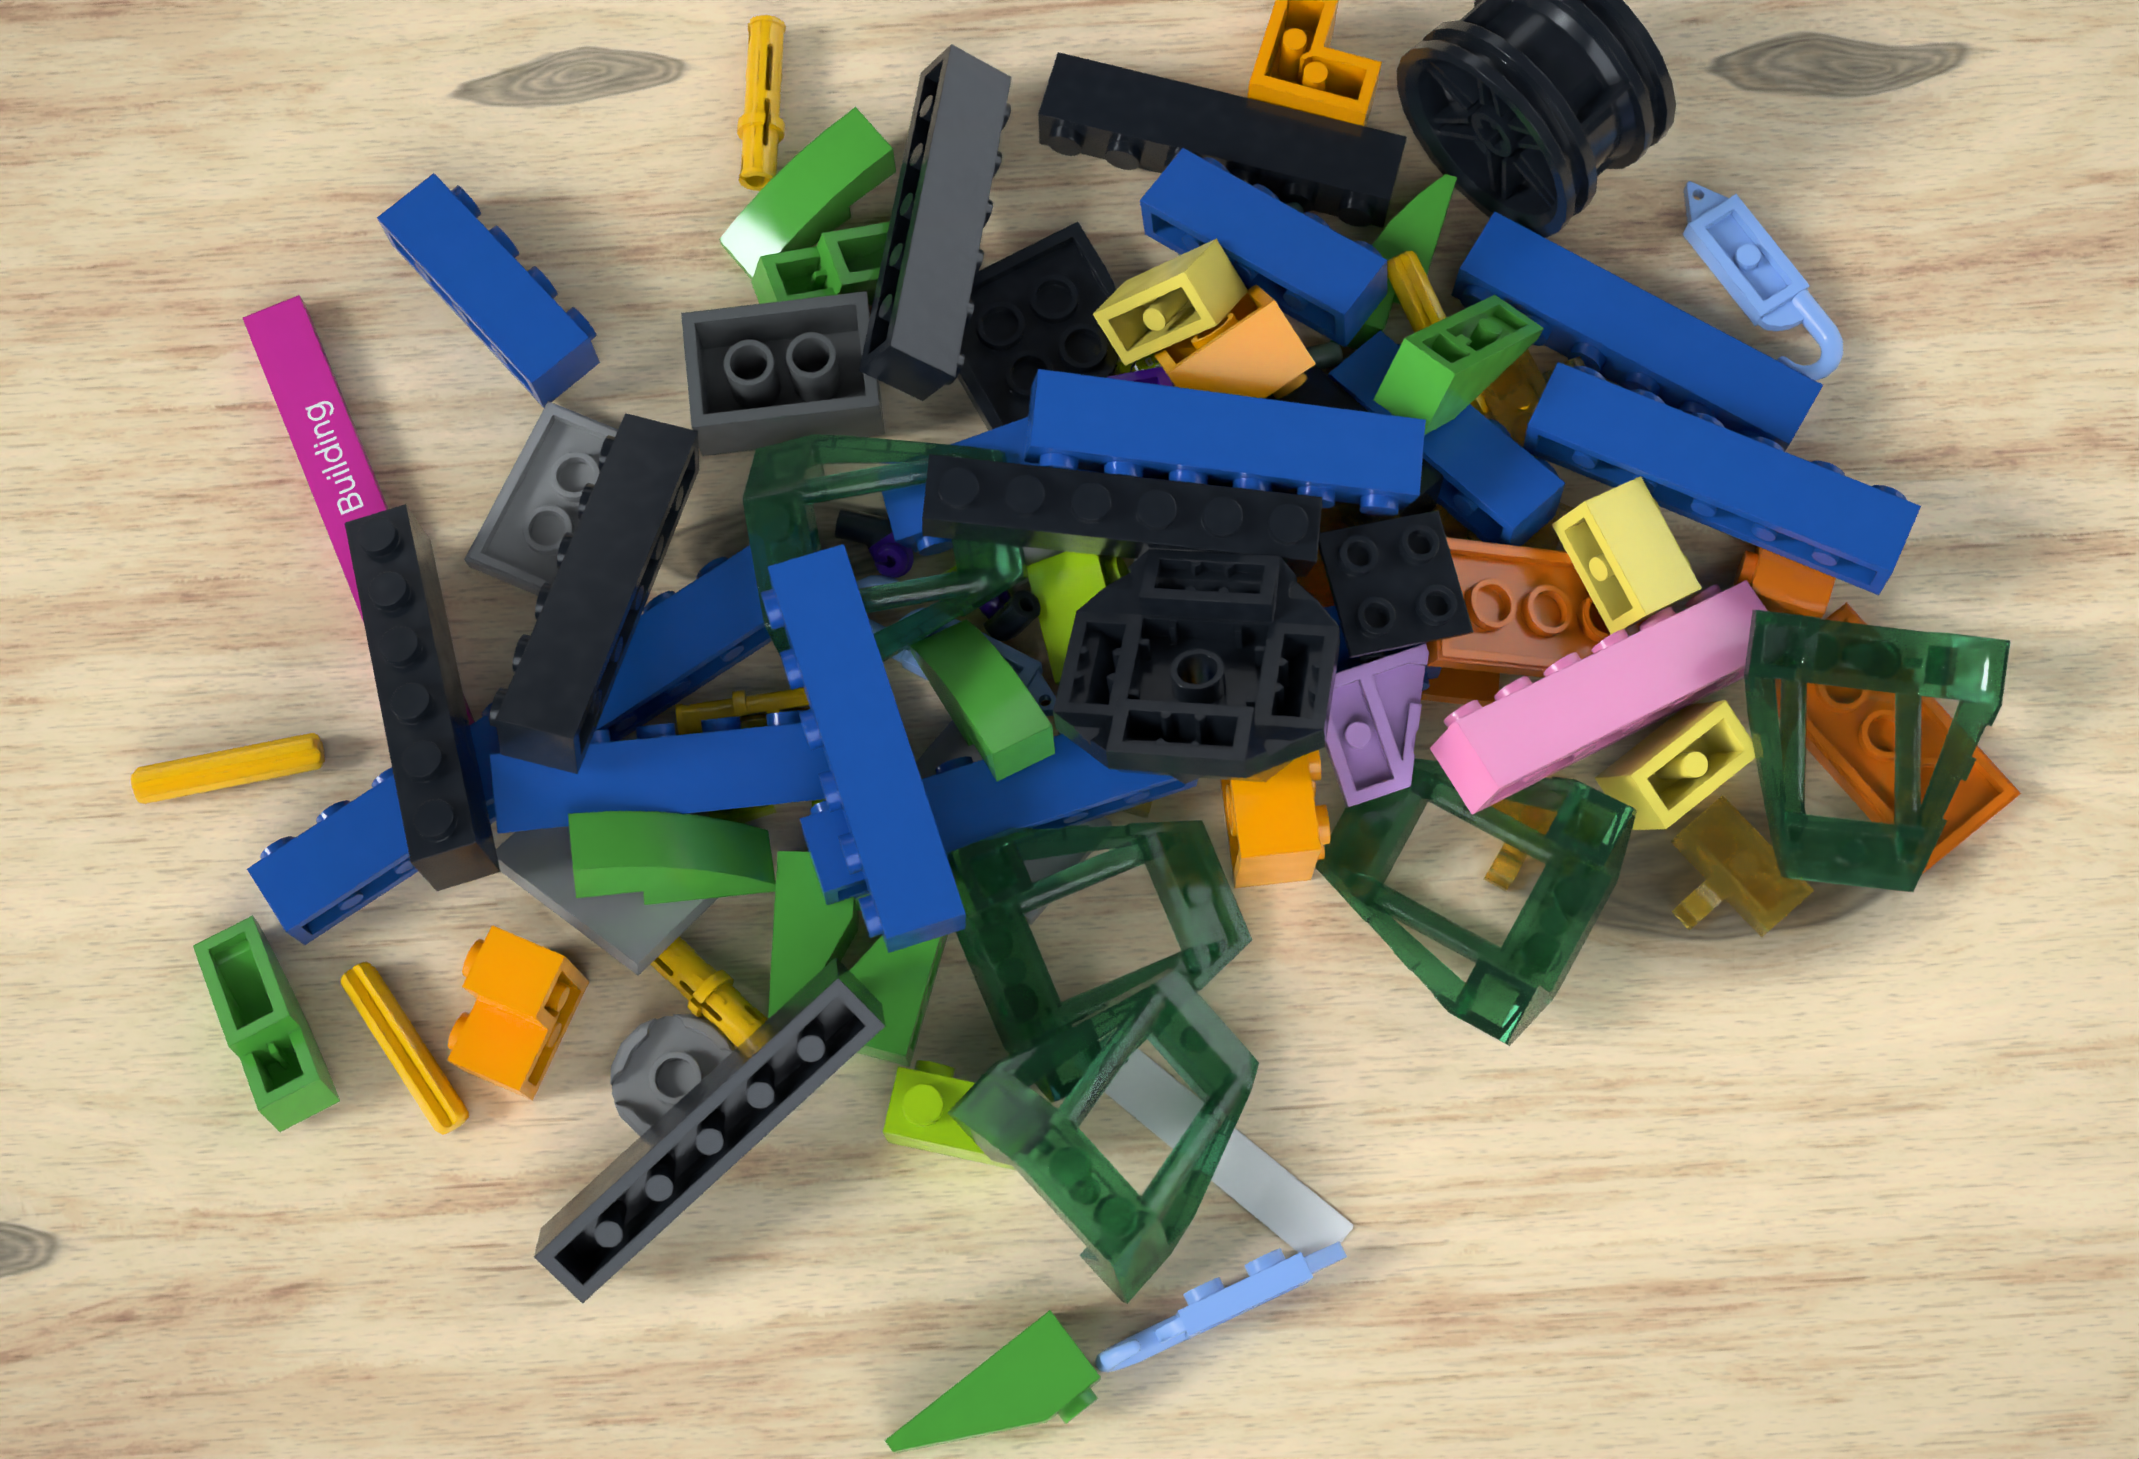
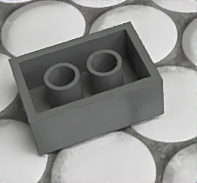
M867 291L681 313L692 430L698 431V445L702 456L885 435L879 380L859 371L871 315Z

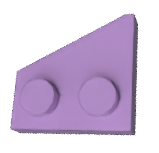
M1426 644L1336 673L1325 746L1346 808L1411 786L1415 759L1416 732L1419 730L1422 704H1420L1425 666L1428 663L1429 656Z

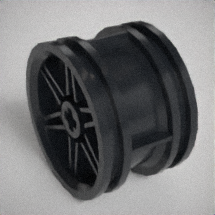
M1475 0L1474 8L1462 19L1441 23L1427 34L1420 43L1404 54L1397 68V90L1403 111L1416 138L1443 175L1448 174L1457 177L1455 188L1489 218H1491L1495 211L1544 238L1559 232L1568 224L1572 216L1580 213L1590 204L1596 194L1597 177L1605 169H1624L1634 164L1646 153L1649 147L1658 143L1666 136L1674 123L1676 101L1672 79L1663 56L1647 29L1623 0Z

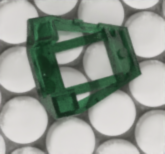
M813 434L757 448L743 495V507L763 622L779 655L781 651L791 649L784 627L771 629L761 592L772 589L767 566L821 551L813 504L926 484L929 454L1007 462L1006 454L1000 450L969 446ZM823 464H890L825 476ZM952 539L957 567L956 572L860 588L859 591L866 613L938 601L874 633L883 663L903 650L909 651L910 645L927 638V635L958 616H966L1026 579L1028 572L1023 547Z
M1752 610L1744 671L1747 716L1772 847L1781 877L1914 892L1947 820L1943 819V816L1960 780H1967L1976 761V758L1972 757L1978 742L1986 726L1992 727L2002 706L2011 640L1954 633L1923 632L1823 620L1820 617ZM1775 679L1781 680L1780 730ZM1807 683L1895 693L1894 823L1806 813ZM1922 696L1959 700L1921 804Z
M1415 758L1410 787L1345 808L1330 836V844L1325 845V858L1318 860L1315 868L1359 916L1377 932L1394 951L1393 953L1422 981L1450 1014L1511 1046L1557 995L1615 888L1637 810L1576 779L1553 776L1552 779L1544 778L1503 799L1558 812L1545 835L1492 806L1472 815L1439 762ZM1428 802L1546 864L1502 947L1384 884ZM1397 921L1476 963L1466 983Z
M1202 820L1129 823L1123 826L1100 827L1076 825L1053 829H1032V827L1009 828L948 853V862L966 913V929L956 932L958 940L1003 1047L1051 1103L1113 1076L1129 1061L1128 1057L1146 1039L1154 1036L1171 1020L1169 1017L1195 992L1201 991L1252 941L1250 932ZM1111 849L1033 883L1024 864L1025 861ZM1145 864L1181 951L1061 1002L1025 914ZM1169 985L1098 1041L1089 1018Z
M1169 968L1104 1003L1103 1008L1074 1024H1066L1045 1035L1046 1039L1020 1053L1014 1052L993 1063L947 1112L991 1161L1011 1165L1087 1246L1079 1256L1122 1302L1127 1304L1172 1254L1194 1219L1252 1091L1259 1066L1257 1059L1183 975L1174 968ZM1117 1028L1058 1109L1030 1088L1031 1085ZM1145 1036L1204 1104L1140 1196L1079 1129V1126Z

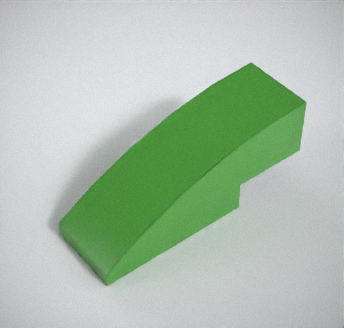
M856 107L853 108L799 152L763 187L719 239L721 245L751 280L760 256L812 247L819 242L822 233L834 231L851 218L849 206L896 173L893 148Z
M1448 174L1443 175L1420 192L1389 222L1372 244L1383 258L1388 261L1405 251H1414L1426 275H1428L1457 177ZM1388 276V294L1347 347L1358 349L1380 330L1384 333L1393 303L1401 305Z
M890 221L825 232L821 234L817 246L760 256L751 280L759 304L867 291L869 306L873 305Z
M965 619L910 645L913 657L968 746L974 744L997 782L1055 754L1052 724L1013 668L996 647L971 622Z
M604 811L568 814L576 898L643 891L644 905L775 892L776 881L769 832L766 829L700 815L656 811Z
M253 915L193 945L228 1047L240 1058L258 1111L279 1132H282L340 1102L326 1063L297 998L263 930Z

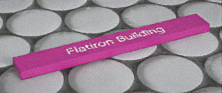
M298 295L245 316L242 319L363 620L345 522L388 510V506L306 304ZM464 696L468 720L471 725L475 721Z

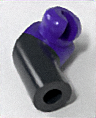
M841 508L836 522L835 537L866 544L875 562L876 569L886 577L906 575L913 565L914 552L912 548H906L895 542L889 518Z
M998 587L994 592H989L979 601V610L988 619L983 624L984 628L992 638L998 641H1008L1015 638L1040 615L1041 611L1038 598L1025 590L1018 591L1011 597L1007 589Z

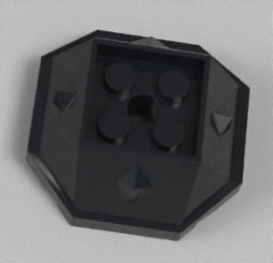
M1148 549L1128 567V574L1104 587L1076 611L1053 709L1055 726L1059 732L1108 769H1116L1124 773L1167 775L1174 777L1184 784L1198 778L1267 782L1294 759L1325 747L1340 649L1339 625L1322 605L1297 582V576L1280 556Z

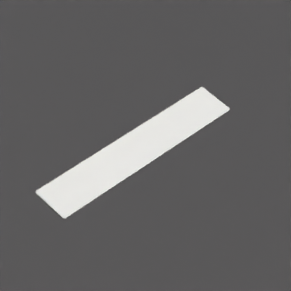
M1107 1025L1074 1064V1067L1288 1245L1298 1253L1302 1252L1304 1257L1339 1241L1341 1243L1353 1229L1351 1222L1112 1026Z

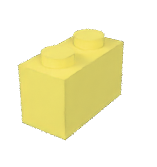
M1216 238L1126 280L1093 313V316L1123 364L1128 365L1217 326L1248 290Z
M1641 476L1584 501L1552 524L1610 634L1636 625L1702 589L1692 571L1688 558L1681 551L1662 516L1657 501L1650 494Z
M1726 700L1691 704L1681 709L1597 775L1595 780L1628 830L1667 829L1761 753Z

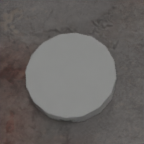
M673 1014V1016H664L660 1019L654 1018L640 1024L621 1043L611 1066L610 1084L612 1085V1095L619 1116L641 1137L735 1050L734 1044L713 1023L691 1014Z

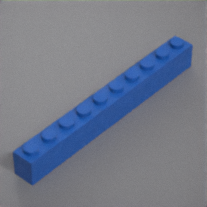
M795 517L782 525L772 523L765 526L750 539L748 547L729 559L727 557H719L712 560L698 572L695 581L676 593L674 591L664 592L653 598L645 606L595 731L609 730L610 742L623 739L635 731L636 727L646 724L785 633L784 627L771 629L761 592L772 589L767 566L819 551ZM492 703L483 710L482 718L470 725L490 824L496 821L489 754L501 753L497 729L491 726L489 721ZM392 767L375 778L372 783L373 788L351 802L345 800L331 805L317 817V824L297 837L288 836L275 841L264 849L260 855V861L247 868L284 930L302 944H308L418 872L410 862Z

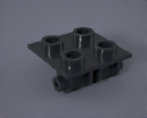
M1438 510L1319 533L1318 547L1349 658L1359 656L1361 664H1366L1386 657L1385 651L1473 633Z

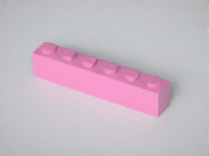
M1747 580L1723 592L1718 584L1695 595L1685 604L1687 609L1677 614L1670 606L1652 615L1639 626L1640 632L1629 636L1625 629L1609 635L1593 647L1592 655L1582 660L1577 652L1561 658L1544 671V678L1534 683L1531 682L1528 676L1511 682L1494 696L1496 701L1482 707L1478 700H1474L1461 706L1445 718L1444 723L1448 729L1430 747V750L1473 815L1757 672L1790 642Z

